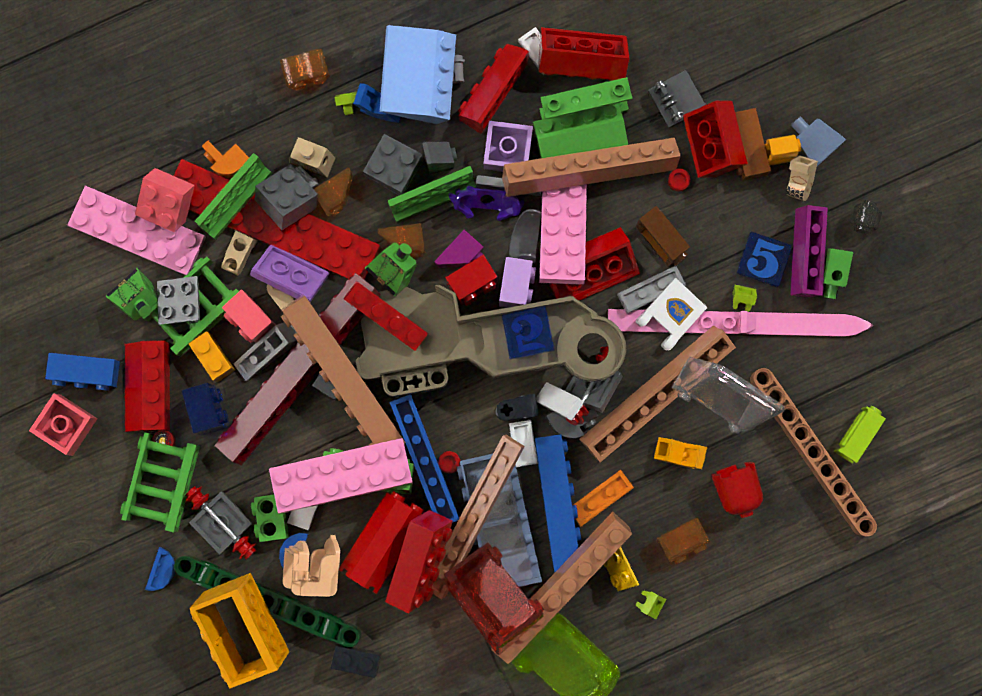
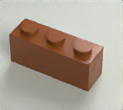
M756 108L735 112L748 163L737 168L736 173L741 175L742 181L767 176L771 170Z

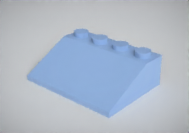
M386 26L380 112L433 124L450 120L456 44L455 34L432 29Z

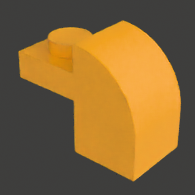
M659 437L654 459L683 467L702 469L707 447Z

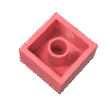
M154 168L143 177L135 215L175 232L186 222L195 185Z
M242 289L222 307L226 312L223 316L235 327L239 326L241 329L238 332L250 343L253 341L257 343L276 325Z
M54 393L29 431L65 455L73 456L98 418L64 396Z

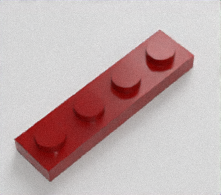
M357 281L344 297L345 301L414 351L417 350L428 334Z

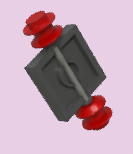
M608 346L600 348L602 355L595 356L597 363H601L607 357ZM616 371L611 377L598 382H587L573 376L565 391L584 402L573 420L567 418L566 420L572 425L583 424L582 416H588L589 414L586 408L603 413L623 377L621 372Z
M195 486L190 489L185 495L187 497L185 502L191 501L193 503L192 510L202 509L189 522L219 555L234 543L232 552L239 551L241 554L240 560L243 557L246 560L256 552L254 548L256 543L250 544L248 542L249 536L242 538L240 536L253 522L223 491L208 503L209 494L203 495L201 493L202 486L198 489Z

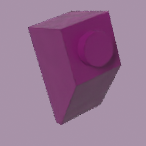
M463 230L434 262L438 268L463 267L482 256L484 247L467 231Z

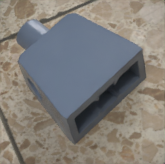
M800 116L791 125L799 134L796 139L799 138L801 143L799 155L818 161L817 166L846 140L818 118L811 125H808Z

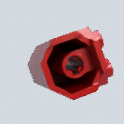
M395 491L391 494L386 493L338 569L341 572L346 569L347 573L345 575L364 588L374 587L373 592L376 594L398 562L410 521L424 512V509L414 503L410 506L404 502L406 498Z

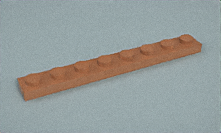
M508 435L502 436L450 539L445 545L446 554L438 567L440 573L432 586L433 594L440 599L446 597L525 447Z

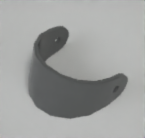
M528 209L520 215L511 235L509 257L533 261L532 264H535L542 215L540 211Z

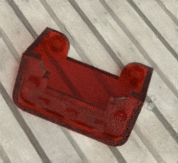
M487 542L444 573V579L451 595L497 655H500L544 616V608L537 599L533 601L531 598L528 599L502 566L501 558L503 556L496 546L492 548Z

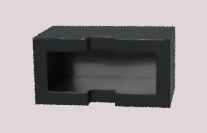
M337 644L331 669L375 678L378 673L382 653Z

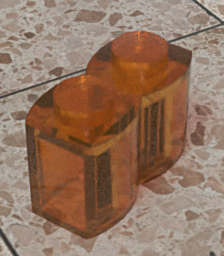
M322 49L311 50L280 60L286 85L289 89L300 90L311 82L321 84L326 82V78L330 77Z

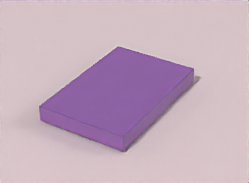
M272 245L267 248L250 273V276L296 299L304 294L310 303L329 275L328 271Z

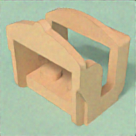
M330 535V538L324 544V549H316L311 553L310 567L309 549L305 541H298L294 546L285 548L283 585L291 589L295 595L330 597L335 595L337 592L340 548L336 536Z

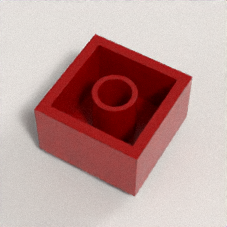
M484 254L445 277L450 290L456 293L460 306L464 303L466 306L472 304L477 300V295L482 292L485 295L496 289L495 285L498 283V277Z

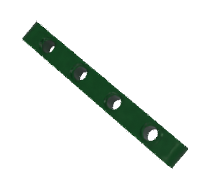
M189 555L178 558L174 565L178 575L207 589L221 585L225 577L231 580L241 577V575L213 563ZM184 560H188L191 563L189 572H185L182 569V562ZM256 582L262 597L270 595L274 600L273 605L268 607L273 617L346 647H353L360 641L361 631L355 625ZM307 612L315 616V621L311 625L304 621V615ZM347 630L355 632L356 640L354 642H348L345 639V632Z

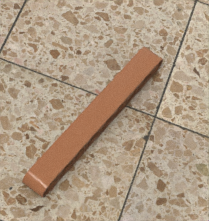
M766 368L754 371L750 377L753 388L853 532L859 536L873 535L877 529L874 518L773 373ZM759 373H763L766 376L767 382L765 385L758 383L757 375ZM772 391L779 394V401L777 403L772 402L769 398ZM785 409L792 413L790 421H785L782 417ZM797 428H801L805 432L802 440L795 436ZM810 446L815 447L818 451L815 458H811L808 454ZM824 464L830 468V474L827 477L821 473V467ZM836 483H840L843 487L841 495H837L834 492ZM849 502H853L856 505V510L853 514L847 511V504ZM863 520H866L869 524L866 532H862L860 529V523Z

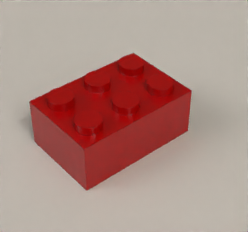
M714 101L683 115L698 178L717 177L748 164L732 101Z

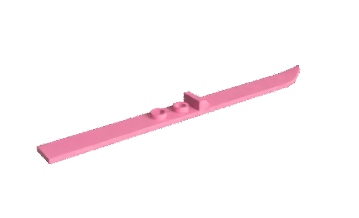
M608 309V319L614 322L622 332L669 333L653 317L645 326H639L635 321L645 310H634L626 314L624 309ZM704 311L685 333H705L712 326H715L726 334L846 337L864 332L873 325L859 317L846 314Z

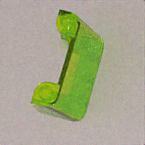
M559 613L511 661L521 673L529 674L534 670L560 696H607L615 687L621 674L618 667L567 618Z

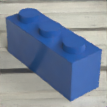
M49 353L45 379L52 381V385L66 386L67 382L74 383L76 388L87 389L88 385H96L97 390L109 391L110 387L117 388L120 361Z

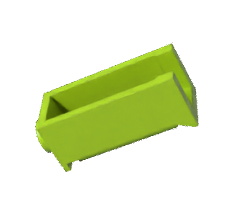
M874 406L862 407L861 410L863 411L859 412L838 444L841 447L834 450L835 453L852 464L859 461L886 419L881 416L882 412Z

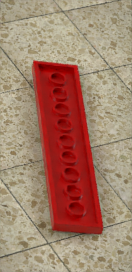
M181 159L174 174L175 177L195 185L189 210L199 215L230 181L225 177ZM255 194L227 226L346 279L353 277L356 273L365 280L369 273L365 267L375 259L380 245L310 214L305 215L281 230L255 201Z

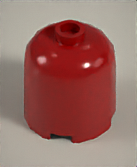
M745 462L746 467L738 469L736 465H732L716 471L717 474L711 475L721 505L727 513L732 515L740 514L741 518L753 515V510L762 504L763 492L754 462Z

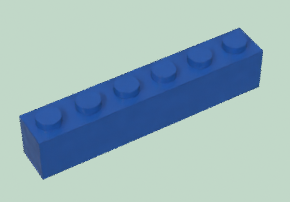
M409 394L390 402L431 510L453 522L458 521L459 515L412 395Z
M562 435L534 439L554 572L578 549L577 541L581 540L580 528H575L574 519L578 518L577 507L572 505L571 496H575L573 483L568 482L567 474H571L570 461H565L564 452H568L567 441L562 439Z

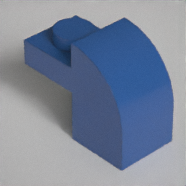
M360 83L353 104L361 108L360 111L364 114L381 120L399 123L401 116L380 112L381 93L367 84Z

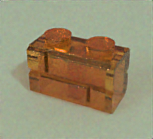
M693 518L656 538L668 562L674 561L675 564L686 560V554L692 551L697 554L707 548L705 544L710 542L698 518Z

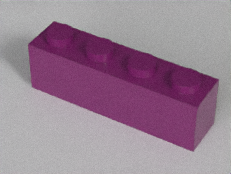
M806 205L795 210L791 296L811 298L823 295L827 207Z

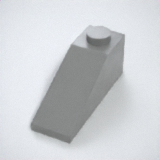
M285 323L275 325L234 363L245 381L250 380L298 342L293 336L297 332L292 325L289 328Z

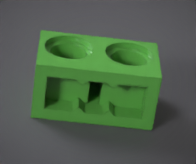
M275 496L254 497L251 509L253 516L256 515L257 524L254 525L255 537L259 538V542L289 538L286 512L278 513ZM268 500L273 503V510L270 513H266L263 510V504ZM268 523H273L276 526V532L272 536L268 535L265 530Z

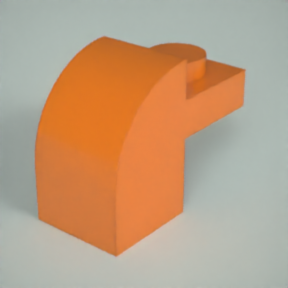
M209 141L202 145L206 151L203 155L213 164L210 168L215 174L227 179H231L249 159L237 144L224 155Z

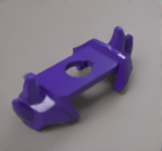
M467 186L462 191L460 188H457L455 194L448 193L451 202L454 204V209L465 214L466 218L474 217L470 210L473 207L499 210L500 213L497 216V221H501L510 216L519 215L520 209L524 206L523 199L519 201L517 196L507 197L506 192L500 190ZM484 195H491L495 200L490 203H483L480 199Z

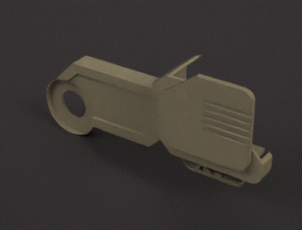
M435 285L436 292L421 294L409 287H405L396 296L392 295L388 290L379 292L381 294L379 298L428 333L417 350L414 351L364 315L361 319L366 349L360 358L356 359L358 374L363 380L373 381L382 379L383 388L390 397H400L442 389L448 383L446 367L451 363L462 361L471 362L493 378L565 366L574 377L580 380L598 382L611 377L621 367L626 355V341L622 331L614 322L605 317L598 316L595 311L573 296L460 316L456 293L440 285ZM526 313L538 315L544 325L542 334L534 341L523 342L524 345L539 342L546 345L547 349L519 354L515 336L519 334L528 335L531 331V326L527 321H520L519 323L522 324L523 329L520 333H514L511 329L513 320ZM587 334H598L608 344V355L601 363L588 364L578 355V343ZM442 373L445 377L443 383H433V374ZM426 374H428V382L430 384L428 387H426V379L424 377ZM413 377L422 380V383H419V388H415L414 385H406L408 390L404 391L402 379L406 378V383L412 382ZM391 381H398L400 383V389L397 392L393 393L388 390V384Z

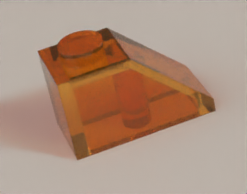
M349 167L314 188L318 194L317 200L327 216L339 214L347 203L353 178Z
M421 223L378 229L379 237L389 245L392 243H397L399 246L402 243L408 244L412 249L410 253L412 258L420 257L421 253H425Z

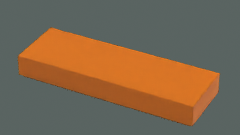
M621 470L573 504L576 505L578 518H575V521L580 527L634 488Z

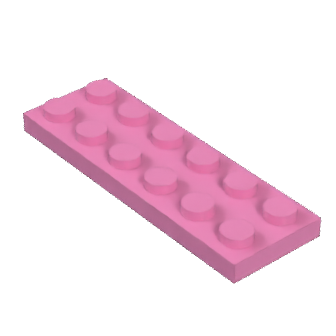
M587 184L542 191L539 283H585Z
M84 187L68 222L69 227L181 274L187 275L192 270L205 241V235L183 226L172 232L136 216L135 206L90 187Z
M403 438L269 468L279 514L413 483Z

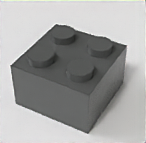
M384 134L364 168L363 174L369 180L400 196L406 193L424 161L423 154Z
M291 164L255 186V201L281 230L317 208L318 194Z

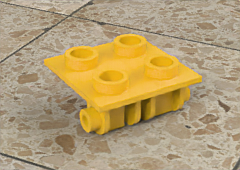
M620 546L603 564L610 574L611 583L618 591L639 585Z

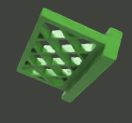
M253 153L195 220L197 225L216 240L254 196L255 186L269 178L272 172Z
M468 166L388 200L396 222L399 223L451 201L448 193L455 194L457 188H460L461 191L465 190L467 186L477 188L474 183L472 168Z

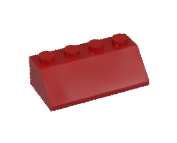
M541 27L538 60L539 73L546 75L559 74L568 77L580 76L589 79L600 78L610 81L626 78L629 63L627 36Z
M506 44L503 49H498L494 56L495 62L492 66L488 65L482 74L483 80L480 84L476 83L470 92L471 98L468 102L464 101L460 106L458 112L460 113L459 120L482 134L527 66L529 59L528 50Z
M617 228L586 242L585 283H549L555 299L573 296L577 300H581L640 274L630 240L622 228Z
M140 341L125 344V432L170 431V343L166 341Z

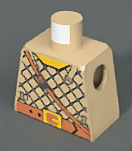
M302 138L297 139L289 159V163L302 166L304 169L326 178L335 161V157L327 148Z

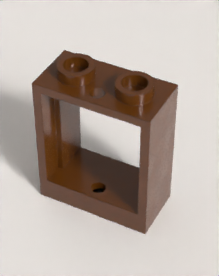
M657 205L638 220L635 227L667 267L672 264L676 267L686 259L685 257L688 256L686 252L690 246Z

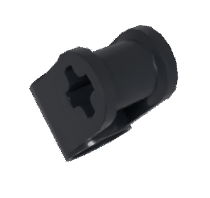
M535 394L523 395L500 402L496 407L497 417L502 421H510L539 416ZM503 405H506L507 408H511L512 410L508 414V417H506L504 413H500V410L503 409Z

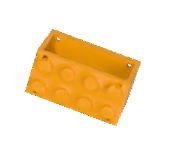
M251 573L204 591L189 608L192 619L197 623L201 637L207 643L211 651V657L217 663L221 671V677L227 683L229 689L277 671L289 654V649ZM231 596L262 657L247 664H244L215 606V603Z

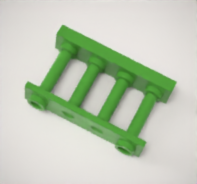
M628 78L541 97L543 108H539L541 120L551 119L619 103L621 113L628 112L627 101L632 100Z
M208 257L197 260L193 265V269L185 277H199L203 274L223 296V301L217 306L212 305L199 290V302L206 310L207 315L201 321L198 320V323H189L188 321L187 323L190 325L188 333L180 335L171 324L160 325L173 340L174 345L170 349L180 357L191 348L189 346L190 342L206 331H210L224 318L223 315L226 312L222 307L239 292L237 289L234 291L229 290L209 269L213 262ZM157 301L151 307L150 315L142 317L144 320L149 322L153 318L158 323Z
M144 432V436H141L138 442V449L140 451L127 501H124L121 506L120 514L123 515L122 520L131 521L132 515L164 522L166 531L178 532L186 503L185 500L187 499L185 495L190 488L200 446L187 443V447L182 449L152 441L153 434ZM149 450L180 457L183 460L181 469L174 470L146 463ZM144 471L175 479L177 482L176 489L170 492L141 485ZM138 493L169 500V503H172L170 512L162 513L135 506Z

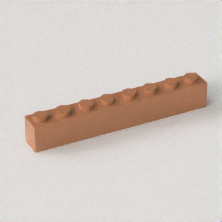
M675 138L504 164L502 180L506 195L510 197L676 170L680 153Z
M303 294L281 310L284 314L280 317L288 328L291 325L297 332L293 336L300 346L305 344L309 349V352L306 353L313 365L315 363L320 365L322 368L319 371L320 375L326 383L331 381L335 387L331 391L338 401L344 400L347 405L344 409L351 419L355 417L360 423L356 427L362 436H369L372 441L369 446L402 438L306 296Z
M712 326L579 440L592 456L599 462L603 461L736 347L723 330Z
M612 512L491 640L492 651L509 664L632 535L630 527Z

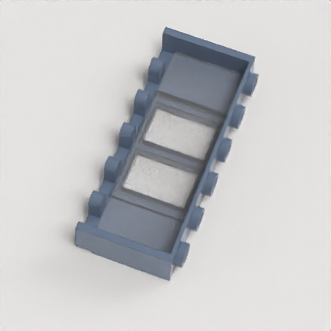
M493 454L460 461L461 466L457 467L459 480L464 479L466 487L462 488L464 502L469 501ZM514 466L474 542V545H479L480 553L476 554L478 565L483 567L485 575L481 576L483 588L488 589L489 593L542 582L516 466Z

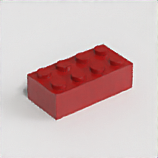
M428 510L410 521L385 600L386 603L409 614L431 599L434 591L432 589L433 582L436 581L440 573L438 569L439 563L446 554L445 544L452 535V520Z

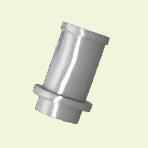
M455 55L453 83L464 82L463 63H465L462 55Z
M302 166L295 168L314 190L318 188L319 184L316 178H312Z

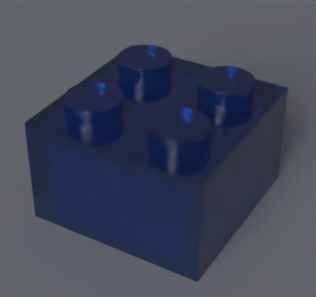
M205 383L182 390L193 434L202 436L227 428L226 423L229 422L226 410H222L220 404L223 401V397L219 388L216 389V386Z

